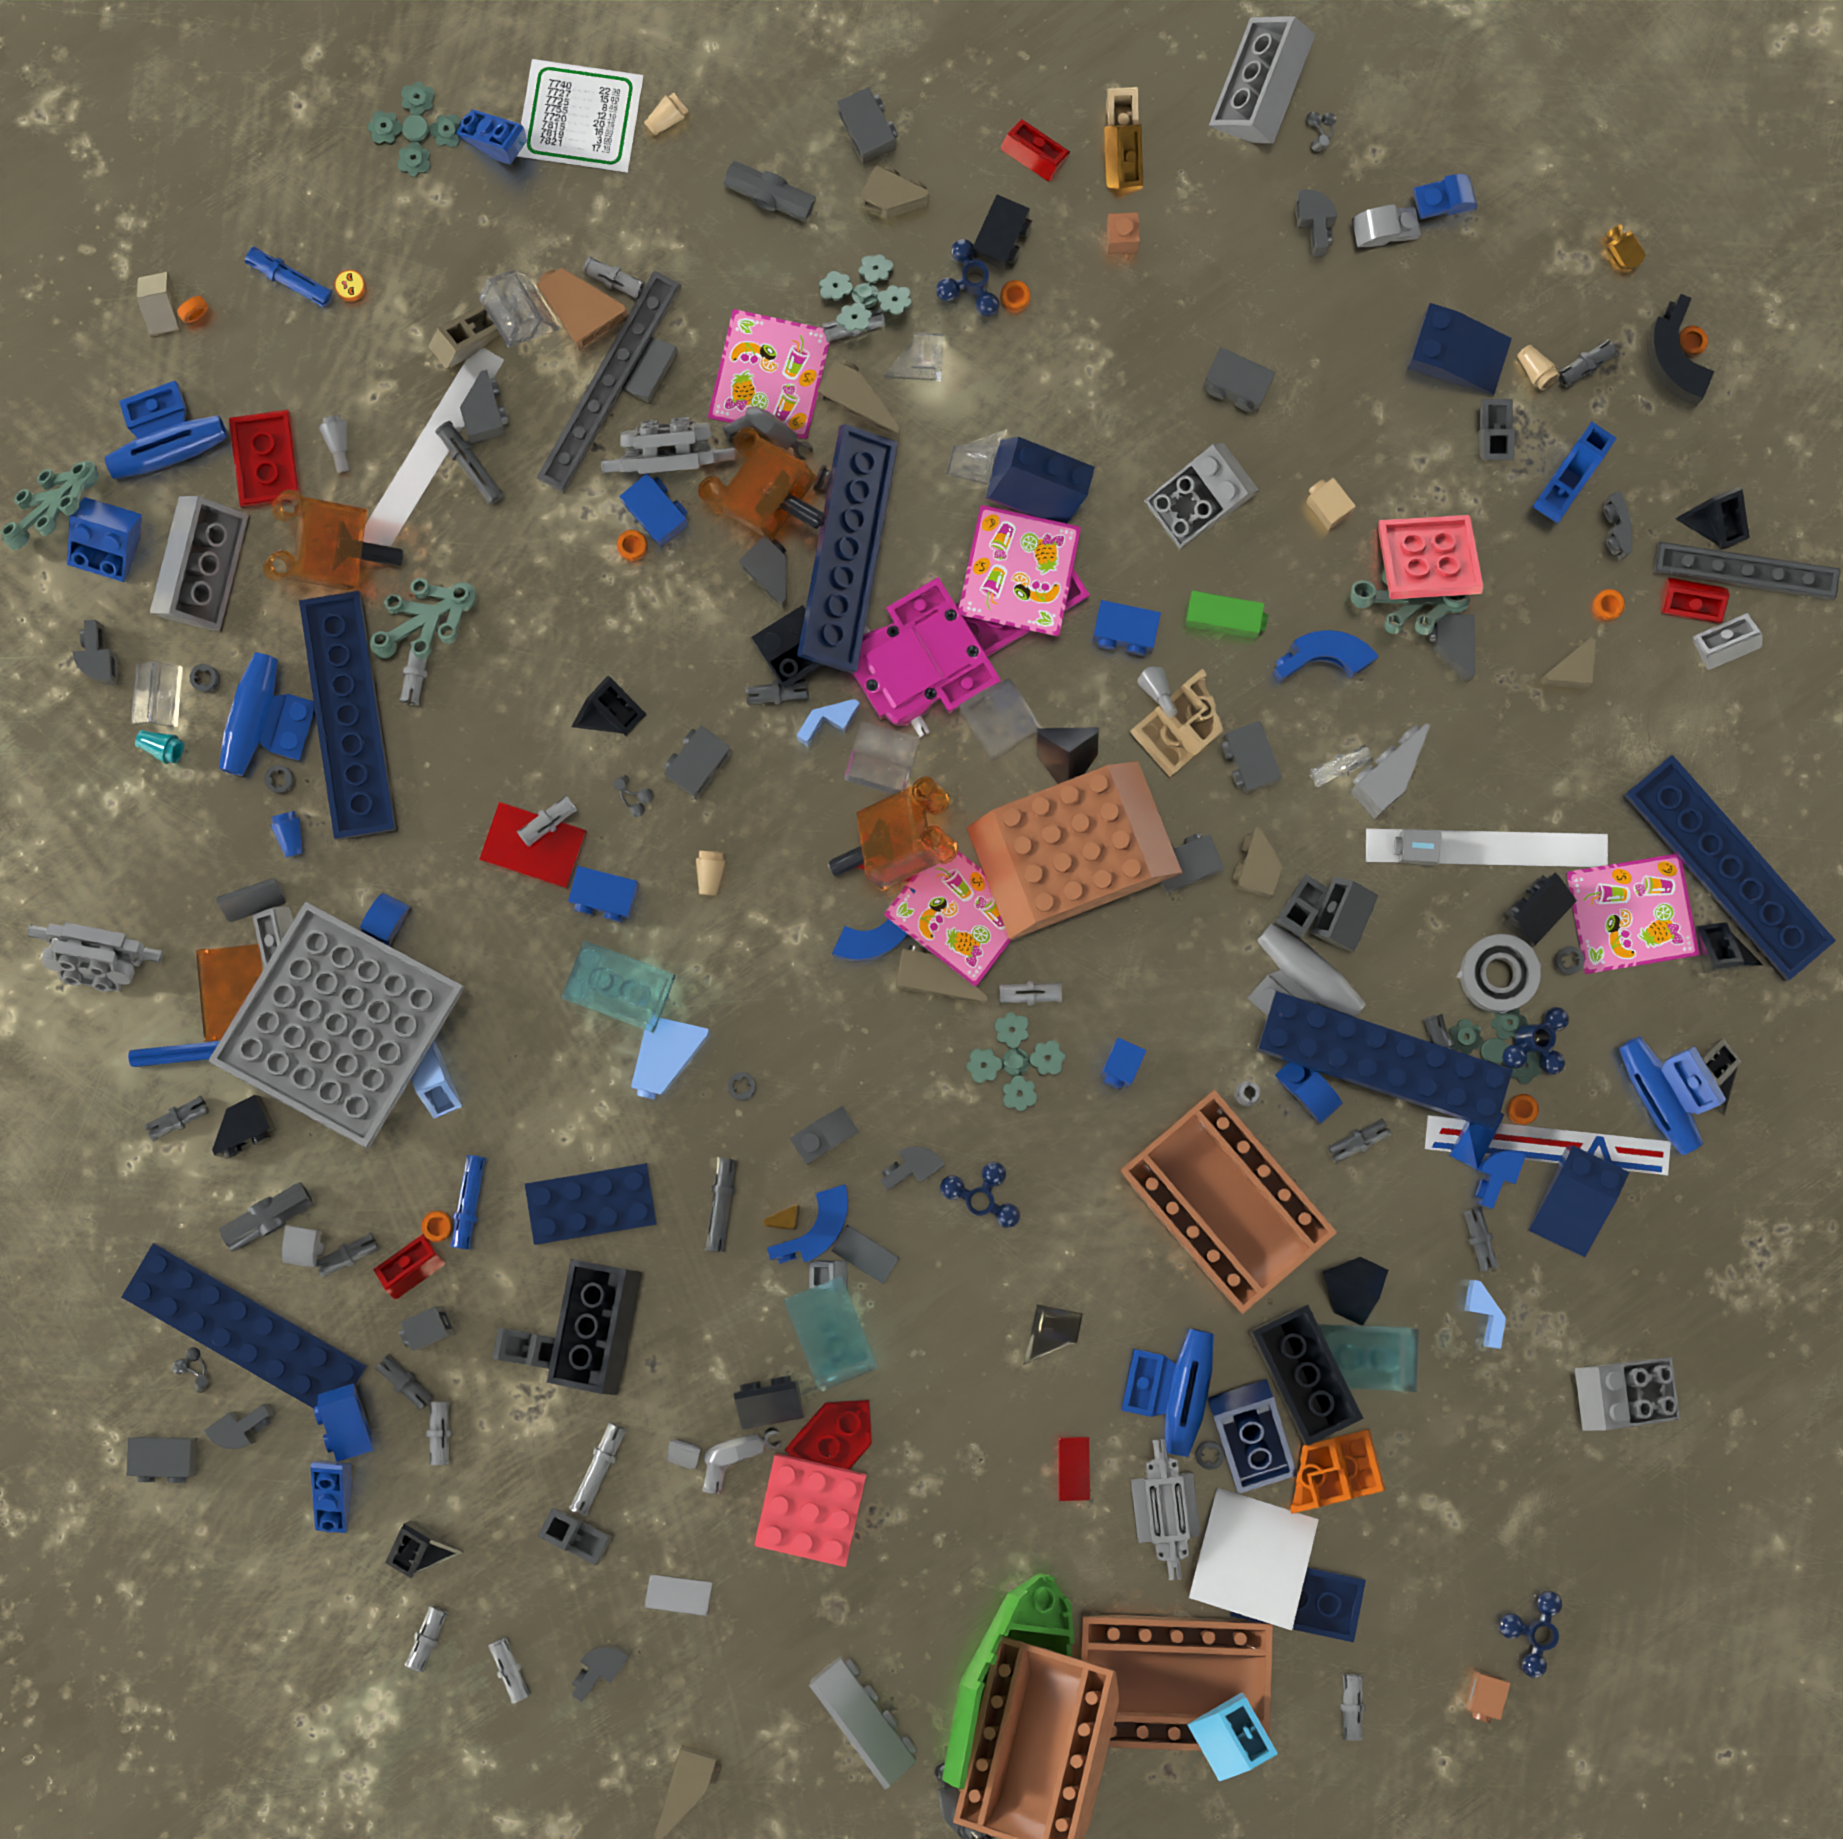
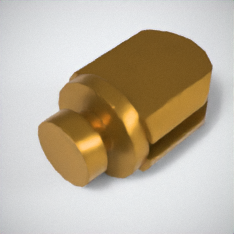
M1620 223L1605 233L1608 238L1611 237L1613 239L1612 242L1607 244L1608 251L1620 269L1631 270L1643 262L1646 254L1636 235L1631 230L1623 233L1622 229L1624 227Z

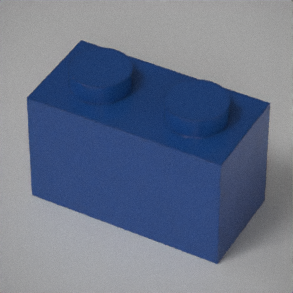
M646 473L619 497L622 504L658 546L662 548L688 526L685 517L688 512L677 499L672 502L668 498L666 493L669 490L658 477L653 480Z
M1101 600L1092 641L1098 642V646L1105 649L1114 650L1116 646L1128 648V653L1145 656L1146 652L1152 653L1161 612Z
M577 866L568 902L575 906L574 911L592 915L594 910L605 913L604 918L607 920L622 923L623 918L631 919L640 884L636 880Z
M1117 1038L1100 1076L1105 1077L1104 1083L1118 1090H1121L1123 1086L1128 1088L1132 1084L1147 1050Z
M354 1383L318 1394V1404L313 1409L318 1425L324 1424L327 1433L323 1435L327 1452H333L336 1461L339 1462L373 1451V1437Z

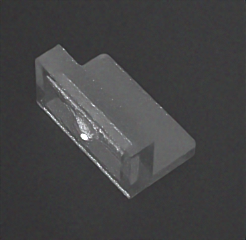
M159 661L137 664L132 724L151 723L168 727L177 726L183 666Z

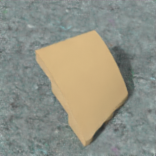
M1203 668L1171 695L1170 698L1177 709L1176 715L1167 717L1159 705L1130 731L1169 777L1223 732L1220 718L1215 711L1214 698L1210 696L1205 681L1206 672Z

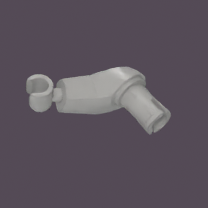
M768 1428L762 1438L757 1434L747 1435L719 1443L708 1449L703 1458L707 1464L702 1491L710 1494H715L716 1491L717 1495L722 1494L723 1480L727 1467L763 1453V1447L765 1446L772 1450L779 1448L782 1443L781 1440L774 1443L767 1441L770 1435L779 1432L778 1429Z

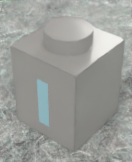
M1403 829L1400 832V837H1395L1393 851L1394 855H1398V863L1430 866L1438 864L1441 832Z

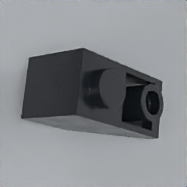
M253 1095L226 1109L212 1148L214 1156H225L226 1159H229L243 1152L242 1146L250 1142L253 1145H257L271 1138L269 1133L276 1130V1127L261 1096Z

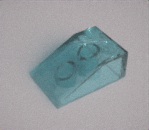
M583 940L561 998L577 1006L654 1033L676 975Z
M842 1276L784 1299L820 1392L878 1369Z
M1318 1324L1349 1389L1417 1392L1418 1329Z

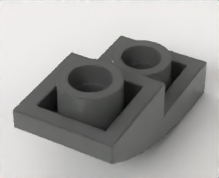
M1621 491L1609 495L1604 501L1605 506L1603 510L1608 521L1615 524V527H1612L1606 534L1608 537L1606 539L1607 546L1613 555L1617 554L1621 561L1632 551V527L1626 502Z

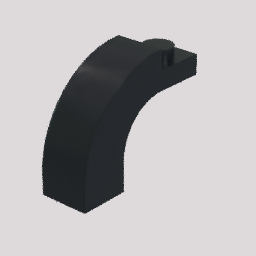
M1680 294L1675 302L1669 301L1663 317L1658 316L1653 322L1648 337V356L1655 376L1665 389L1677 398L1697 406L1703 400L1715 371L1694 363L1681 349L1679 329L1692 298Z

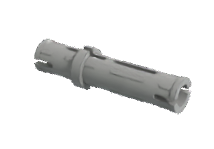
M608 1423L599 1446L595 1447L592 1452L594 1457L572 1504L569 1506V1509L577 1513L579 1510L580 1515H588V1511L610 1464L616 1461L617 1456L615 1453L624 1434L627 1432L625 1428L621 1426L617 1428L616 1424Z

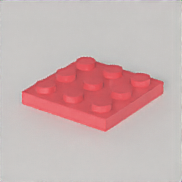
M1470 515L1379 520L1378 531L1390 599L1482 594L1483 582Z
M775 1453L754 1546L846 1567L867 1474Z

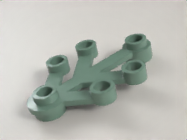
M91 461L79 462L72 467L71 471L54 474L52 470L46 469L38 475L37 482L45 490H49L55 485L63 484L61 487L32 494L28 489L19 491L14 497V502L22 510L35 505L39 506L18 524L10 522L3 527L1 535L6 545L12 550H18L28 542L30 533L27 529L34 523L35 529L42 536H47L55 530V522L60 510L66 516L74 514L79 508V500L83 490L91 488L99 478L96 465Z
M1384 568L1382 580L1384 583L1387 584L1386 573ZM1366 580L1355 582L1350 595L1351 601L1358 608H1367L1372 603L1406 604L1397 612L1386 616L1384 627L1387 632L1392 634L1401 632L1404 622L1425 605L1437 606L1428 614H1421L1417 617L1415 629L1422 635L1432 633L1434 624L1448 612H1463L1470 603V595L1390 599L1389 591L1376 590L1374 584ZM1390 622H1397L1398 624H1397V625H1394V624H1391ZM1421 623H1427L1429 626H1424Z
M423 578L415 579L410 586L414 596L418 599L426 597L441 599L442 601L436 605L405 601L396 593L389 594L384 600V605L389 613L394 615L405 613L416 616L389 632H376L370 640V647L374 654L379 658L391 657L396 652V642L423 627L420 638L412 643L411 649L418 659L428 658L432 653L431 644L440 617L449 611L447 623L442 624L438 628V635L442 642L446 644L455 642L458 638L457 629L463 612L471 610L475 605L477 594L474 587L469 583L460 582L454 584L451 588L429 585ZM425 586L422 591H416L418 587ZM465 593L462 598H457L460 594ZM399 601L396 606L390 607L392 602ZM452 630L449 636H444L446 631ZM386 639L383 644L377 645L380 641ZM426 646L425 650L417 652L419 647Z

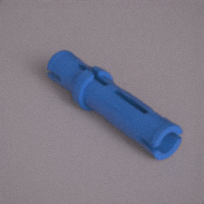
M255 246L251 247L244 261L245 264L267 275V279L272 282L276 280L323 308L329 303L333 293L331 289L284 264L285 261L281 258L275 259Z
M466 1155L457 1212L453 1213L455 1223L450 1247L470 1250L474 1223H477L478 1220L476 1210L482 1173L486 1161L484 1157Z

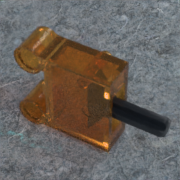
M750 427L739 430L734 437V447L746 461L729 485L726 486L716 476H709L700 482L698 486L699 497L714 513H724L770 541L774 539L790 515L814 529H818L825 524V514L802 501L803 497L817 480L816 475L807 464L765 441L755 429Z
M294 490L283 491L272 502L271 511L277 520L289 522L299 516L294 556L286 550H278L264 561L263 572L269 580L280 582L288 579L351 591L357 587L361 560L392 566H400L402 563V549L363 542L367 509L303 497ZM282 499H288L293 503V513L283 510L281 506ZM274 559H280L285 563V573H279L274 569Z
M924 776L916 780L912 786L856 812L861 846L829 861L828 866L832 874L838 876L864 863L866 877L881 890H884L937 864L951 862L958 853L959 846L957 842L939 826L932 825L928 827L926 816L928 812L931 815H938L944 812L950 803L949 793L931 777Z

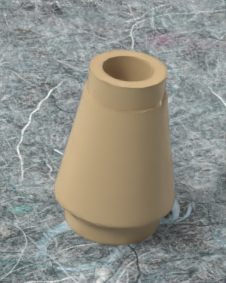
M673 92L669 97L667 95L664 96L644 123L656 136L685 119L684 115L689 110Z
M1532 345L1526 346L1518 353L1517 357L1534 387L1545 390L1559 379L1558 366Z
M699 850V858H696L699 894L717 895L726 860H723L724 852Z

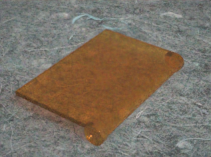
M259 944L196 950L204 1042L220 1041L260 977L262 964Z

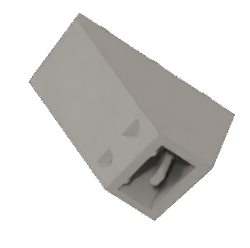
M1224 443L1212 444L1144 501L1180 549L1235 511L1259 492V490Z
M1428 723L1421 728L1414 725L1398 741L1401 746L1398 748L1394 745L1390 746L1375 761L1378 766L1374 769L1371 765L1367 766L1352 781L1355 787L1350 793L1374 819L1406 791L1430 727Z
M1672 1357L1575 1368L1583 1431L1612 1430L1680 1420Z

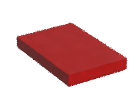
M289 409L229 418L240 507L247 508L302 500Z
M499 802L479 860L567 889L587 831L561 822L555 826L557 829L554 832L548 831L528 847L517 831L539 815Z

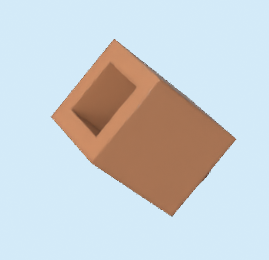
M1138 212L1108 214L1106 223L1108 254L1138 253L1140 244Z
M1475 1671L1465 1708L1473 1712L1472 1717L1488 1723H1491L1492 1718L1501 1720L1510 1682L1503 1678Z

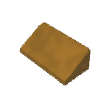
M1142 124L1106 126L1104 128L1107 187L1121 189L1143 186Z
M794 1205L764 1219L763 1224L767 1227L795 1230L798 1226L800 1206Z

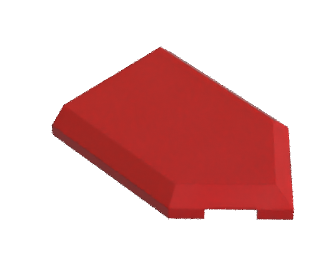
M869 1400L824 1403L784 1451L792 1457L850 1470L872 1445Z

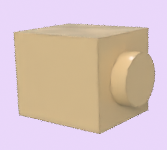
M1334 477L1328 482L1322 479L1309 489L1311 494L1306 503L1327 530H1330L1349 516L1355 508V504Z

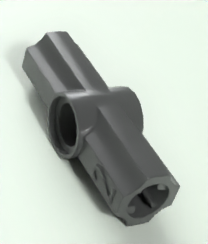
M735 160L730 164L723 182L725 187L750 197L758 206L769 211L777 209L803 222H806L810 217L816 201V196L789 185L781 176L769 171L762 173Z
M298 1182L273 1198L270 1196L247 1209V1213L219 1228L224 1243L231 1252H234L251 1243L260 1236L265 1237L286 1225L287 1220L312 1207L314 1203L307 1188L302 1182Z

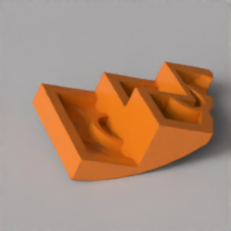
M1370 1429L1315 1442L1309 1446L1303 1445L1300 1469L1296 1478L1295 1495L1290 1510L1291 1514L1386 1490Z

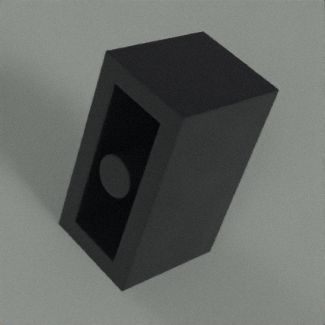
M997 194L972 247V250L975 252L974 258L1004 271L1009 262L1014 264L1020 251L1017 243L1021 236H1027L1033 220L1029 219L1030 208Z

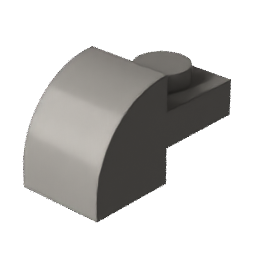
M1395 204L1364 211L1352 218L1357 247L1384 246L1388 242L1416 240L1421 236L1415 207L1396 208Z
M285 1226L282 1245L283 1262L315 1268L317 1256H323L325 1244L320 1243L322 1231Z

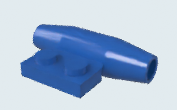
M172 381L119 401L127 428L137 438L106 455L105 463L113 479L151 473L203 453L227 439L228 434L219 415L185 421L187 412L185 401L179 384L176 381Z
M255 652L238 684L223 732L219 769L224 772L243 776L259 743L272 754L300 761L315 712L314 701L288 693L274 696L278 659L272 656Z
M1641 1036L1621 1045L1619 1051L1630 1080L1657 1127L1681 1155H1686L1702 1146L1703 1140L1692 1113L1698 1115L1724 1103L1726 1098L1696 1047L1693 1046L1671 1056L1663 1064Z
M1189 1328L1176 1364L1163 1354L1134 1348L1122 1411L1149 1417L1166 1413L1165 1439L1167 1453L1189 1457L1202 1424L1213 1372V1333Z

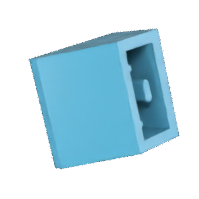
M1243 1693L1236 1695L1187 1724L1219 1781L1247 1772L1278 1754Z

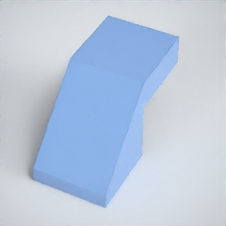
M853 699L813 709L798 732L797 740L809 746L823 721L845 733L860 709V702Z
M1470 1280L1464 1311L1489 1315L1483 1346L1501 1349L1506 1317L1482 1282Z

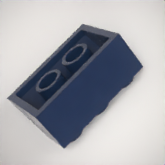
M1021 437L1000 440L986 499L1034 517L1067 524L1088 496L1095 467Z

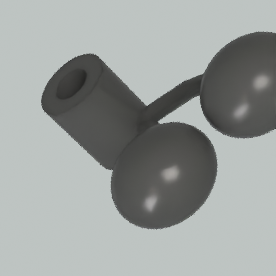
M1310 112L1307 115L1308 124L1317 126L1322 132V135L1311 143V148L1315 152L1325 148L1333 134L1336 116L1330 112L1325 113L1323 116L1318 112ZM1321 122L1330 126L1331 130L1328 136L1325 135L1320 125Z
M622 774L614 781L613 785L615 789L619 790L620 798L630 808L632 816L640 817L645 812L643 804L652 801L653 791L649 788H643L639 792H631L625 789L630 780L627 775ZM622 790L631 795H638L641 803L629 805L623 797Z
M192 1347L186 1351L185 1357L190 1362L197 1360L201 1362L202 1375L200 1376L196 1371L188 1369L189 1364L185 1359L176 1360L172 1365V1370L178 1375L185 1372L195 1374L197 1378L194 1390L198 1393H203L208 1384V1380L205 1377L206 1368L204 1361L200 1358V1350Z

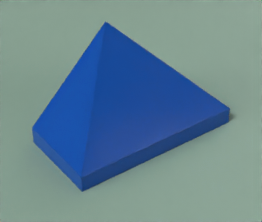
M1500 1113L1497 1127L1494 1130L1466 1121L1449 1156L1477 1170L1505 1114Z

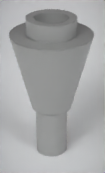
M340 415L323 418V424L318 425L330 452L334 455L337 473L349 471L345 453L347 451L348 420H341Z
M1154 666L1146 668L1138 678V685L1160 704L1167 717H1173L1177 714V709L1170 698L1165 669Z

